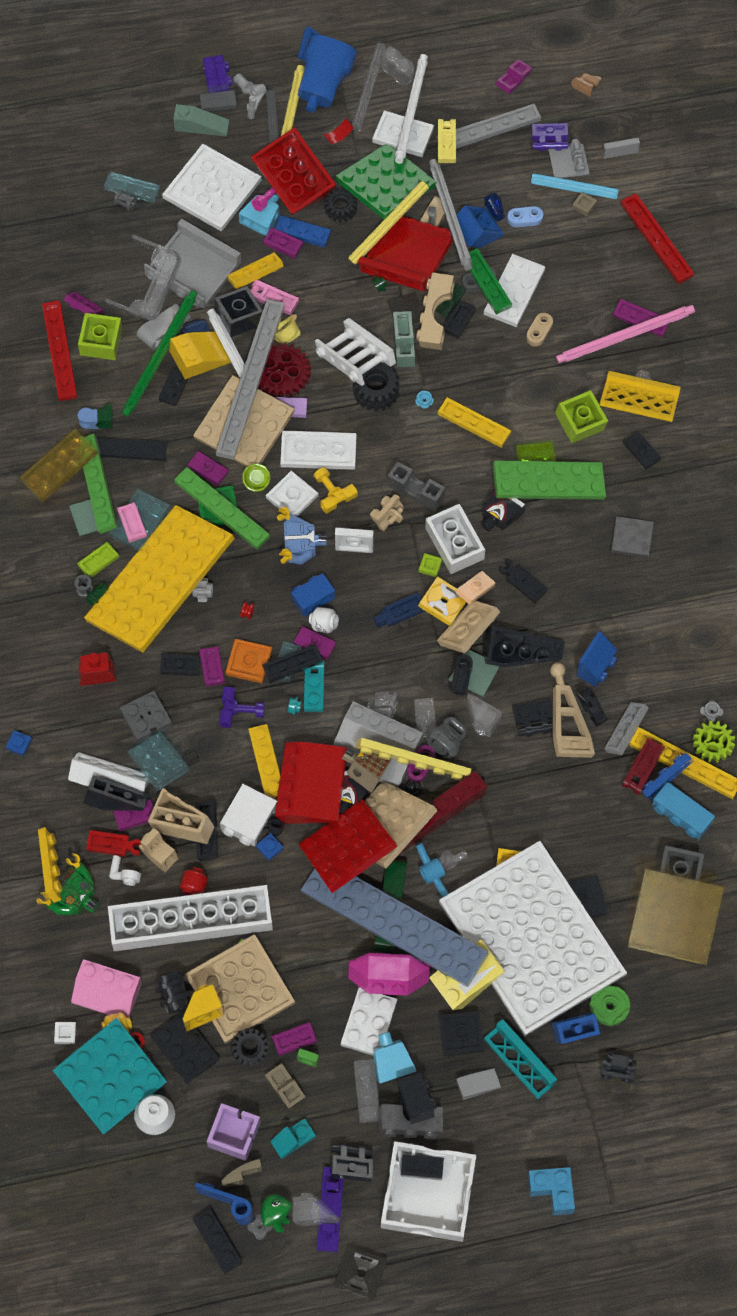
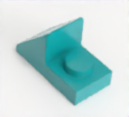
M303 1119L291 1128L285 1127L270 1143L279 1157L283 1159L316 1138V1135L306 1119Z

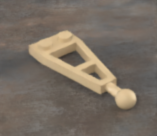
M554 663L550 668V673L556 678L557 683L553 688V742L556 757L592 758L595 754L592 738L571 687L564 683L565 667L561 663ZM561 694L565 695L569 707H561ZM561 716H573L581 736H561Z

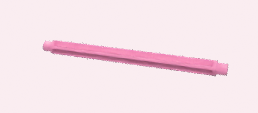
M693 305L683 306L667 314L564 351L556 356L558 364L564 361L568 362L661 327L667 323L688 317L689 314L695 313Z

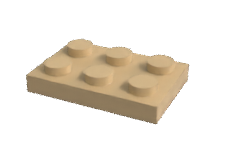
M474 601L465 607L437 641L440 646L466 653L483 634L485 629L495 620L500 611L497 607Z

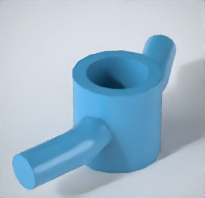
M422 842L416 844V849L424 863L419 866L422 878L426 884L433 882L442 898L447 896L449 893L440 879L445 876V871L437 858L430 860Z

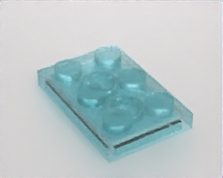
M137 489L128 504L135 502L147 537L129 543L120 516L116 521L118 527L110 530L109 536L139 551L142 550L149 537L160 525L169 511L170 505Z
M161 731L128 751L131 759L156 791L190 771L188 765Z

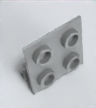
M573 139L568 149H561V151L548 149L554 177L567 178L590 174L584 146L578 139Z

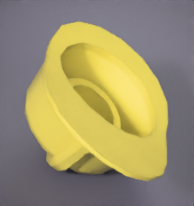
M296 314L280 321L274 338L276 341L289 343L300 336L301 332L295 322Z

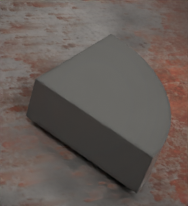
M429 206L428 223L435 226L437 217L436 207Z

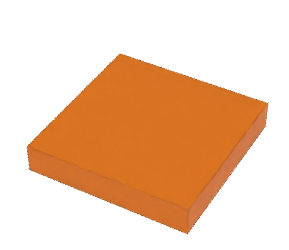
M235 639L225 675L263 684L265 672L262 664L269 662L272 647Z

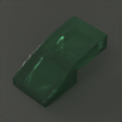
M455 283L452 299L442 302L435 312L447 318L464 296L466 289Z

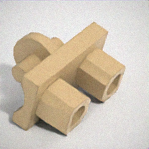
M396 494L393 497L385 496L381 500L382 510L374 509L370 513L372 520L377 523L382 531L389 524H393L394 521L400 523L403 520L401 513L404 506L399 501L400 497Z

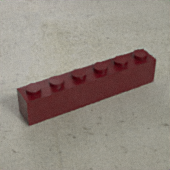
M476 771L429 803L436 808L437 812L400 854L486 795L487 785Z

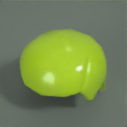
M259 463L249 465L242 474L243 484L253 492L264 490L271 479L268 469Z

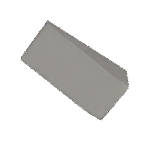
M494 1068L456 1078V1084L462 1101L501 1088Z

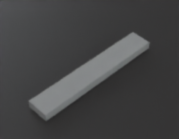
M531 104L456 129V149L541 121V116L535 104Z

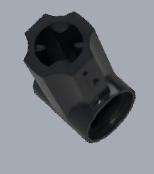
M461 655L456 660L450 692L455 695H467L473 670V661L468 655ZM461 663H467L469 667L467 669H462L459 667V665Z

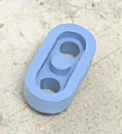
M535 206L514 208L508 212L507 221L513 227L536 226L543 220V211Z

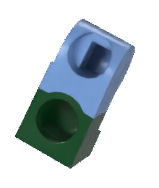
M112 404L104 405V409L92 410L90 408H82L78 412L80 426L84 429L113 428Z

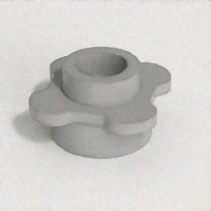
M711 700L705 707H701L700 713L707 717L708 722H714L718 716L723 715V709L715 701Z

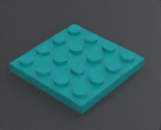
M117 1018L52 1070L103 1135L133 1111L143 1098L152 1095L167 1083Z

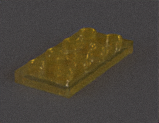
M74 429L19 478L43 503L93 459L98 452Z

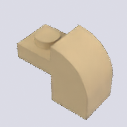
M155 828L143 836L139 848L149 860L166 872L179 859L175 850L163 841L160 832Z

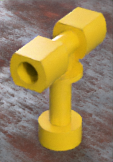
M322 467L314 473V477L317 482H323L329 491L328 497L320 501L322 510L327 514L336 509L337 504L343 500L347 503L356 498L358 491L353 484L343 489L340 487L335 488L328 478L330 476L329 471L326 467Z

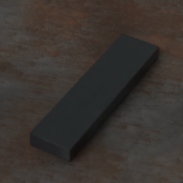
M96 437L101 457L166 461L167 442Z

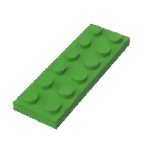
M493 462L496 498L604 500L606 497L602 462Z

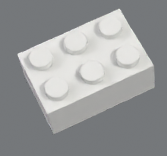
M460 504L426 518L425 529L450 574L484 560L485 548Z

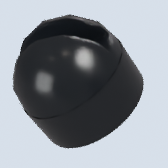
M416 780L408 782L406 792L415 797L420 795L422 791L421 784ZM412 784L415 785L417 791H414Z
M278 819L270 820L268 832L274 834V836L282 834L284 823Z

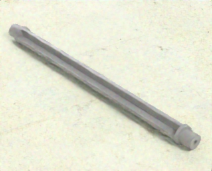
M432 159L429 162L430 171L433 179L436 181L435 186L457 248L461 265L468 271L472 269V260L466 247L440 165L436 159Z

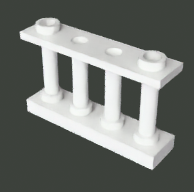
M348 318L343 321L345 326L344 333L327 344H324L319 339L315 340L316 353L319 357H323L349 376L353 382L356 381L363 386L362 374L380 362H385L391 367L396 363L392 348ZM348 338L354 340L337 352L332 350ZM358 346L365 348L348 360L343 358V356ZM369 354L376 356L359 368L354 366V364Z

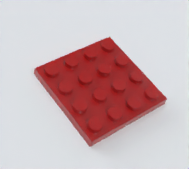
M363 799L340 814L338 822H329L298 844L331 893H334L398 847Z

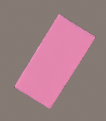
M135 502L117 508L129 543L147 537Z

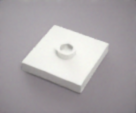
M290 471L266 494V499L278 509L281 507L288 508L291 514L298 517L319 496V493L294 472Z
M335 528V550L373 553V530Z

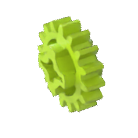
M709 721L708 726L702 723L701 729H696V734L693 736L695 741L693 742V747L697 748L696 754H702V760L707 757L709 763L712 759H715L716 763H718L720 758L725 761L727 755L731 756V749L735 747V744L732 743L735 741V736H730L732 729L727 731L726 724L720 726V721H717L716 725H713V722ZM704 735V739H705V740H704V742L702 743V742H701V738H702V736ZM726 740L727 746H726V748L724 749L723 743H724V741Z

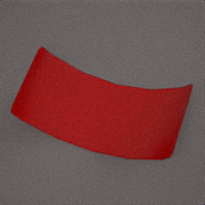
M345 118L335 130L323 135L330 144L338 143L349 135L353 130V126Z

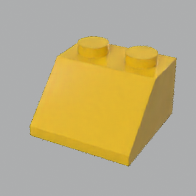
M208 984L202 985L193 993L183 1017L186 1031L224 1016L221 1002L213 984L210 986Z

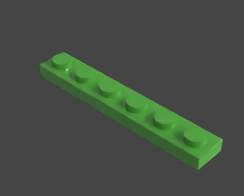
M93 433L77 440L97 530L102 534L118 526L98 441Z
M186 467L174 479L176 485L256 550L270 538L268 532L189 468Z

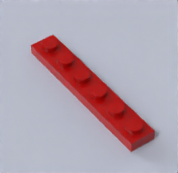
M637 193L621 200V206L679 285L692 278L694 272Z
M60 301L42 303L59 401L76 399L77 394Z

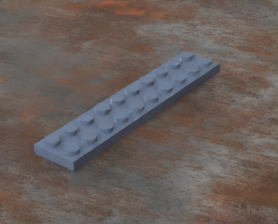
M314 869L301 889V892L467 988L489 955V952L358 877L353 878L334 893H331L316 869Z

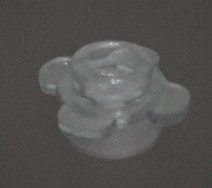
M257 1215L256 1220L253 1223H249L247 1227L248 1231L253 1232L258 1240L264 1239L268 1231L272 1230V1226L265 1227L263 1225L260 1215Z

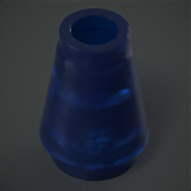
M497 193L485 197L484 205L493 218H495V221L503 220L505 214L501 197Z

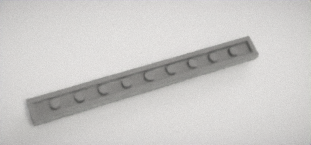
M266 300L216 451V456L235 460L285 308V303Z

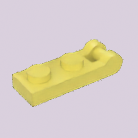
M438 119V163H456V119H450V121Z

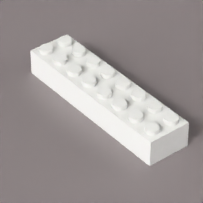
M267 885L108 906L111 941L114 951L273 930Z

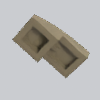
M282 1063L264 1075L288 1109L305 1098V1095Z
M260 1159L248 1162L229 1173L222 1180L223 1188L243 1185L242 1176L262 1172Z

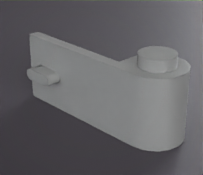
M174 304L143 324L137 331V337L152 350H156L180 307ZM189 314L185 318L183 324L191 319V316Z

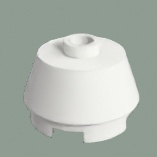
M149 1095L137 1104L134 1119L141 1131L150 1135H158L164 1133L172 1126L175 1119V1109L171 1101L162 1095Z

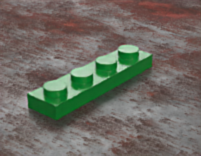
M478 248L470 251L472 269L468 271L495 314L497 315L512 308V302Z

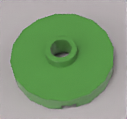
M607 986L592 995L590 1010L592 1014H596L599 1023L614 1026L623 1022L628 1016L630 1000L621 988ZM612 1004L613 1009H608L606 1005Z

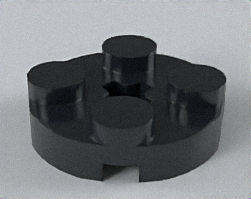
M588 688L578 693V699L583 709L591 716L590 720L595 726L598 727L608 721L605 713L599 709L601 706L596 696L593 697Z

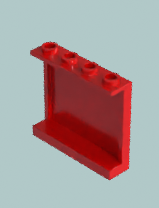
M402 216L371 248L367 257H360L358 260L360 271L372 276L377 275L379 278L382 276L384 280L425 292L428 278L431 279L432 273H436L453 243L451 232L443 227L439 228L430 223H423L413 218Z

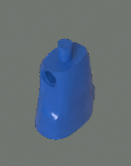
M323 35L311 36L304 53V75L297 94L301 99L307 101L305 109L308 112L314 113L317 106L331 107L337 89L345 77L351 73L357 51L352 46Z

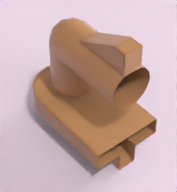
M583 73L580 77L573 78L571 85L574 89L590 96L593 86L597 87L602 78Z

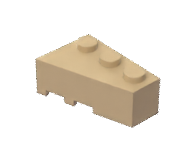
M162 788L148 820L150 826L155 828L160 834L208 844L214 830V825L208 816Z

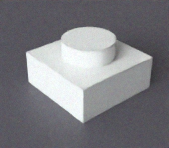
M55 1022V1044H75L76 1022Z

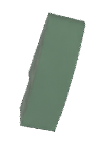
M411 311L393 312L397 367L415 366V351Z

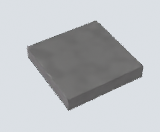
M616 516L611 553L649 558L654 522Z

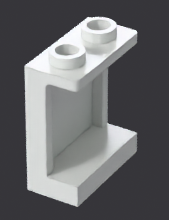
M242 784L220 822L222 832L229 837L235 836L239 838V841L244 845L256 846L257 838L272 813L275 814L277 801Z

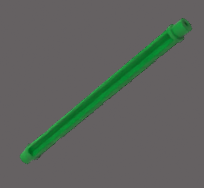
M191 290L188 296L185 297L125 403L122 415L129 417L131 412L134 411L169 349L171 338L176 336L195 303L198 295L195 291Z

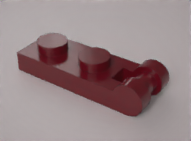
M647 738L622 786L626 789L629 787L634 790V793L640 795L665 747ZM634 776L641 778L639 783L632 781Z

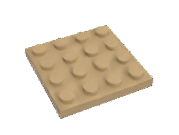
M233 375L193 435L195 439L215 450L218 448L240 379ZM258 389L235 461L246 467L251 464H261L294 414V408Z
M385 781L380 783L365 800V803L398 847L378 860L376 864L387 868L437 812L433 805Z
M255 934L185 974L194 992L202 985L208 984L210 986L213 984L221 1002L224 1016L212 1022L225 1044L233 1040V1036L238 1031H242L245 1028H254L295 1004L293 997Z

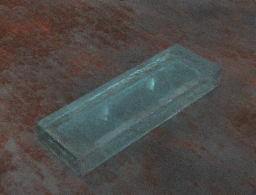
M110 171L104 184V189L116 193L119 190H123L125 194L131 197L135 196L138 199L155 203L160 191V185Z

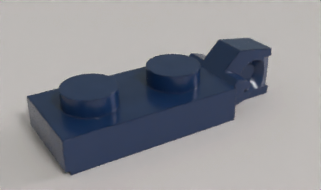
M419 593L385 606L380 611L381 614L374 617L376 627L379 628L386 624L388 627L425 612V610L418 606L422 600Z

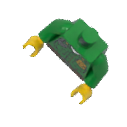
M72 853L75 861L72 863L66 858V862L69 865H73L74 869L70 867L60 880L62 891L60 892L61 900L54 903L45 892H40L45 897V900L37 899L36 901L38 904H46V907L57 915H80L84 908L94 913L99 903L92 899L95 895L93 879L90 872L80 862V857Z

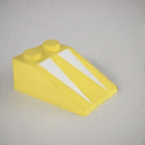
M479 940L475 944L488 951L489 955L468 988L439 971L430 977L452 1010L463 1009L506 972L483 940Z

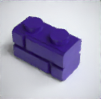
M223 55L203 58L208 93L230 91L229 86H232L231 75L227 76V72H229L228 61L224 62Z

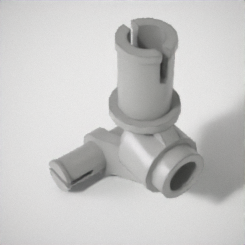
M239 73L233 78V82L242 89L244 94H250L249 103L247 104V117L254 119L257 107L267 90L263 84L254 85Z

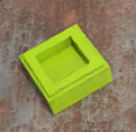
M424 553L419 572L437 577L442 558Z

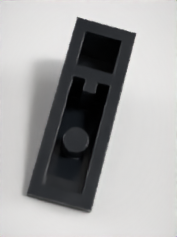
M93 775L83 804L101 810L143 811L149 794Z

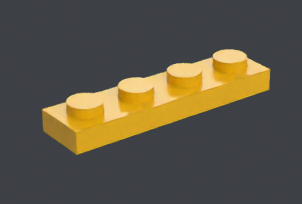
M449 398L445 399L438 410L439 416L501 448L511 435V430Z
M266 724L248 728L264 794L277 800L281 776L268 726Z
M44 827L38 829L45 893L55 903L61 900L60 892L62 891V886L58 879L60 870L56 863L58 854L54 847L56 839L53 833L50 834Z

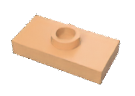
M481 571L460 586L456 593L470 605L492 589L496 583Z

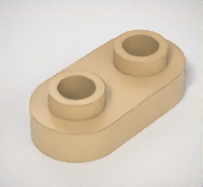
M540 313L535 317L526 337L527 342L531 346H540L545 341L553 325L551 315Z

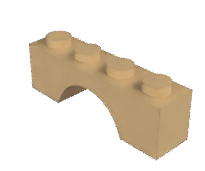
M432 273L431 279L428 278L427 289L429 291L428 296L425 295L423 306H425V311L421 313L420 323H422L421 330L418 329L416 338L419 341L420 347L442 350L445 331L444 327L435 321L434 313L442 302L452 299L455 286L453 275Z

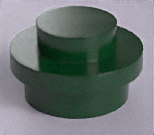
M376 275L372 282L379 293L381 291L385 292L387 283L382 276L379 278Z

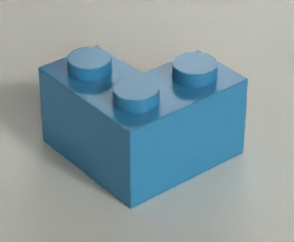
M570 1167L529 1171L530 1197L550 1195L552 1215L574 1213L575 1205Z

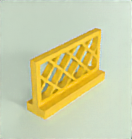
M609 371L600 406L672 422L681 387ZM623 395L625 398L620 399L618 396ZM612 398L614 401L612 402L606 399ZM641 399L643 402L638 403L636 400ZM659 403L661 406L656 407L654 404ZM648 406L650 410L644 409L643 407ZM666 410L669 414L662 413L661 411Z

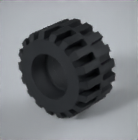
M380 362L362 374L363 386L356 381L353 382L355 400L357 403L360 402L361 407L366 406L367 410H386V406L390 408L393 402L397 401V396H399L398 372H395V368L393 366L390 367L386 363ZM371 382H381L386 387L381 390H372L367 385Z

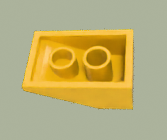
M215 331L185 333L170 340L169 351L184 379L232 363Z

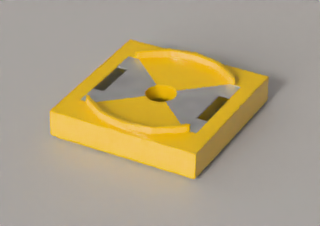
M437 576L418 606L451 626L466 601L456 593L457 588ZM441 599L447 600V603H443Z

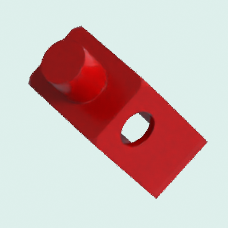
M92 653L80 657L78 665L80 686L117 681L115 664L108 653Z

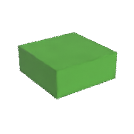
M299 1049L297 1061L317 1068L319 1055Z

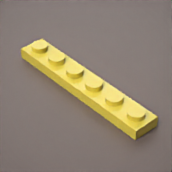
M365 738L356 740L355 748L360 749L361 753L368 755L375 753L381 759L390 760V758H393L399 764H414L417 769L426 770L428 768L438 775L449 774L455 780H463L471 773V769Z

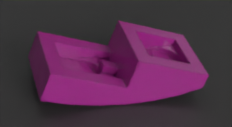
M518 59L497 80L496 86L510 94L525 80L532 71V68Z

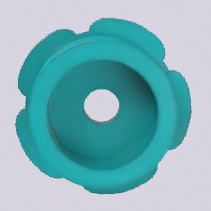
M290 697L287 713H293V715H295V712L299 713L301 701H297L298 697Z

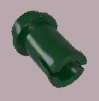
M101 582L91 593L87 594L86 601L91 606H94L96 603H99L98 600L109 588Z

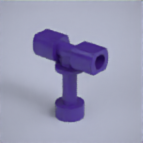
M223 687L222 704H224V707L220 713V727L230 728L232 726V717L237 716V712L255 713V717H264L265 702H257L256 706L238 704V700H234L235 688Z

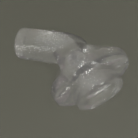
M445 850L440 857V863L446 870L453 869L457 866L458 862L467 858L468 855L465 850L456 855H453L450 850Z

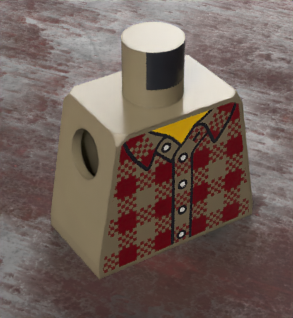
M347 749L342 757L343 760L351 764L347 774L372 793L392 759H381L375 753L368 755L359 752V754H356Z

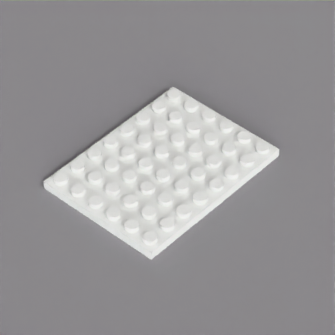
M541 841L439 900L440 905L460 936L474 944L479 940H483L506 971L492 983V986L524 1036L627 974Z

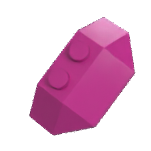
M368 953L349 961L348 978L369 994L408 996L429 982V965L411 955Z

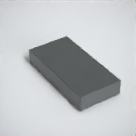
M234 90L200 94L202 110L209 112L237 108Z

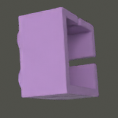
M221 1103L207 1139L208 1148L247 1161L253 1145L252 1139L255 1140L261 1124L260 1117L242 1111V1119H239V1109Z

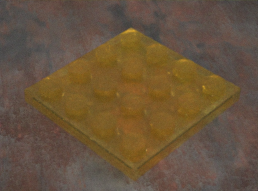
M645 868L628 947L707 965L724 886Z

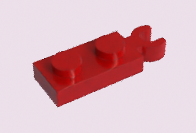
M90 830L86 850L126 857V852L128 851L134 856H139L140 851L133 848L136 845L140 846L141 840L134 839L129 841V836Z

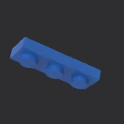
M281 215L275 229L296 239L326 248L331 235V229Z
M687 753L678 755L673 760L674 764L671 767H665L660 771L659 777L655 781L651 780L644 786L645 790L642 792L649 800L656 796L667 782L670 783L694 762Z

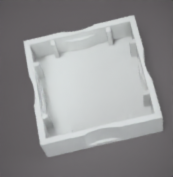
M394 1141L381 1228L463 1242L476 1155L449 1150H432L424 1146ZM403 1154L444 1158L442 1180L402 1177Z

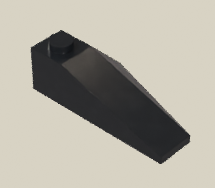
M490 626L486 628L483 642L485 664L504 668L562 660L565 641Z

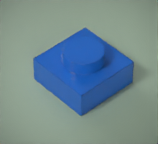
M14 730L6 745V750L25 756L32 742V737Z
M271 833L256 845L257 850L268 861L284 850V847Z

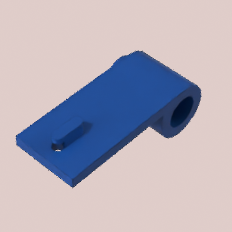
M203 1182V1185L196 1183L195 1188L199 1194L232 1204L231 1212L238 1224L247 1225L252 1222L254 1211L248 1200L214 1189V1185Z

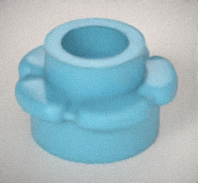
M428 391L419 392L415 400L417 406H421V408H428L434 401L431 393Z

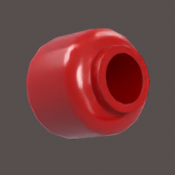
M193 867L192 870L184 872L180 882L182 894L188 896L204 893L208 877L203 874L204 871L202 869Z

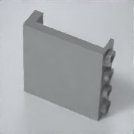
M181 219L177 224V232L150 265L145 263V275L150 280L159 282L165 289H171L181 298L188 296L191 290L195 291L198 295L193 305L205 309L228 280L227 275L233 273L241 264V253Z

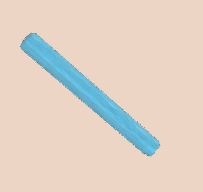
M535 173L531 178L532 184L580 193L584 192L585 194L617 199L619 192L617 188Z

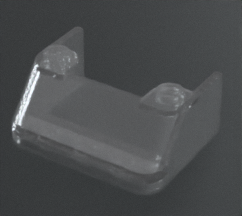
M133 234L132 238L139 245L154 250L151 260L153 265L157 267L156 273L144 301L140 299L135 300L130 308L107 298L105 302L112 308L136 318L154 320L160 314L180 267L181 257L174 250Z

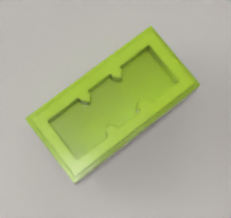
M106 542L78 562L77 565L85 575L92 578L118 559L119 554Z

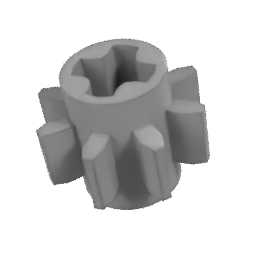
M203 578L193 590V597H197L198 602H207L208 598L213 597V583H209L208 579Z

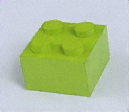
M85 313L78 342L80 355L116 360L123 330L121 318Z
M591 390L559 403L555 411V415L572 444L604 431L608 423V419Z

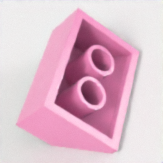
M83 959L76 977L71 1003L107 1015L122 1012L126 1018L130 1017L142 985L140 977Z

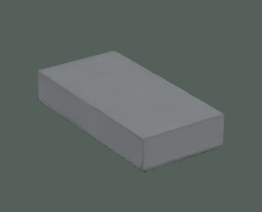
M639 138L605 143L603 147L604 159L638 153L640 146Z

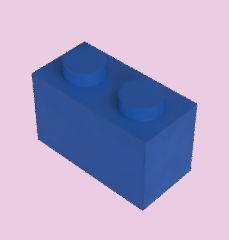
M323 573L319 576H313L304 585L296 586L291 592V600L303 617L335 599V589Z
M592 1013L551 1023L556 1043L559 1044L600 1034L596 1014Z

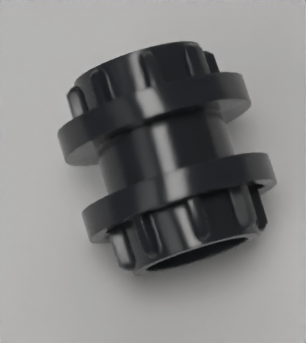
M181 971L166 974L156 980L157 987L154 988L155 993H162L164 998L159 1003L160 1007L165 1008L166 1013L169 1014L187 1008L193 996V991H186L184 984L188 983L189 980L187 976H183Z

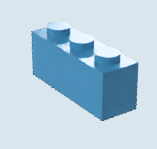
M669 782L664 785L653 799L652 806L654 810L660 815L664 814L675 826L682 827L692 838L700 840L714 822L715 816Z

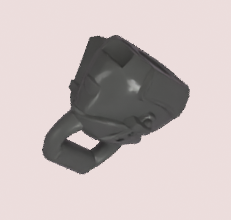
M448 717L440 726H434L429 730L426 737L427 743L438 755L445 759L456 757L460 752V743L466 736V727L455 717ZM449 722L461 733L460 735L449 725Z

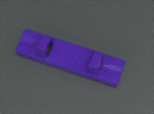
M324 1167L317 1251L338 1253L344 1179L330 1177L331 1167ZM335 1190L337 1193H329L327 1191Z

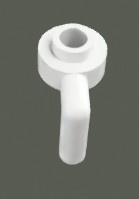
M114 855L109 877L113 880H123V883L129 886H135V883H139L141 873L133 870L118 872L121 857Z

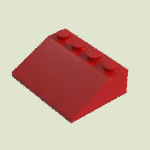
M295 127L251 156L253 162L292 215L322 200L328 193H331V190H336L335 182Z
M309 742L285 743L275 816L285 824L338 822L346 761L342 757L348 748Z

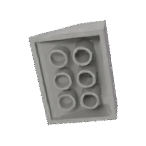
M352 702L333 746L347 747L354 753L359 754L360 749L355 748L356 740L365 738L416 753L423 742V733L356 702ZM390 758L392 760L379 782L385 781L399 788L410 763L403 765L397 763L396 759ZM346 762V767L350 768L351 764Z

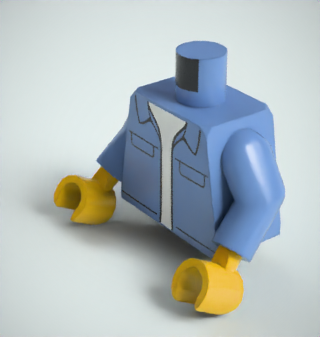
M281 507L278 510L282 514H279L277 519L279 521L285 519L286 521L284 522L285 549L279 553V555L284 557L280 561L283 564L289 562L302 565L316 556L315 546L326 545V534L315 535L314 525L291 514L288 508Z

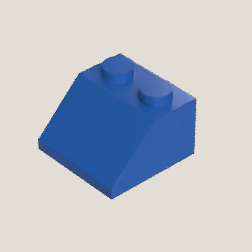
M465 205L456 215L465 243L470 247L481 248L504 235L486 208Z
M598 631L580 659L577 677L595 687L600 682L603 683L608 675L607 670L609 667L613 668L618 659L616 657L617 649L600 631Z

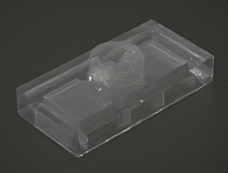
M433 698L414 699L417 730L423 733V737H427L429 730L436 726Z

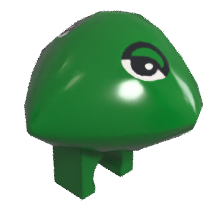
M272 1194L266 1197L260 1210L263 1225L265 1227L272 1226L277 1233L283 1232L284 1228H282L281 1223L285 1225L290 1222L286 1216L291 1211V1202L280 1195Z

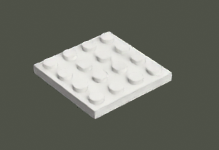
M202 144L162 196L163 199L222 232L262 179L258 174Z

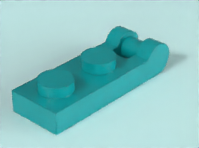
M324 660L323 663L305 670L304 712H323ZM311 669H318V674H311Z

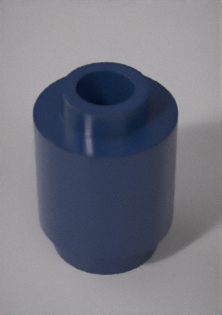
M198 319L183 325L181 333L209 332V327L205 319Z

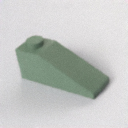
M176 104L174 128L175 131L227 136L229 119L195 106Z

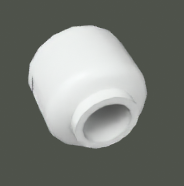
M318 607L309 616V623L316 632L331 633L338 626L339 617L333 609Z

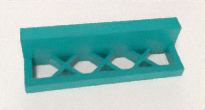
M503 1019L484 1038V1041L537 1100L556 1085L557 1078ZM499 1033L504 1038V1046L495 1045L490 1039ZM506 1049L515 1050L517 1061L507 1059L505 1056ZM519 1064L528 1065L531 1068V1076L522 1075L519 1072ZM533 1080H542L546 1087L538 1093L533 1087Z

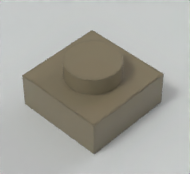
M581 192L572 204V208L588 216L596 206L597 200Z

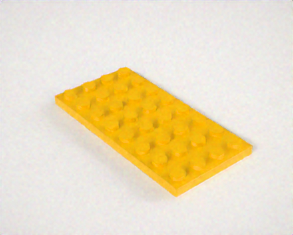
M175 505L109 586V590L98 600L99 603H96L84 617L86 622L143 653L235 539L233 534Z

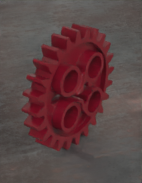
M277 343L276 348L272 345L258 389L262 388L264 393L268 391L270 396L276 394V397L282 395L286 398V394H289L292 398L293 392L300 394L299 388L305 389V384H309V378L311 377V365H309V358L306 359V353L301 354L300 348L294 350V345L287 348V343L283 347L280 346V343Z

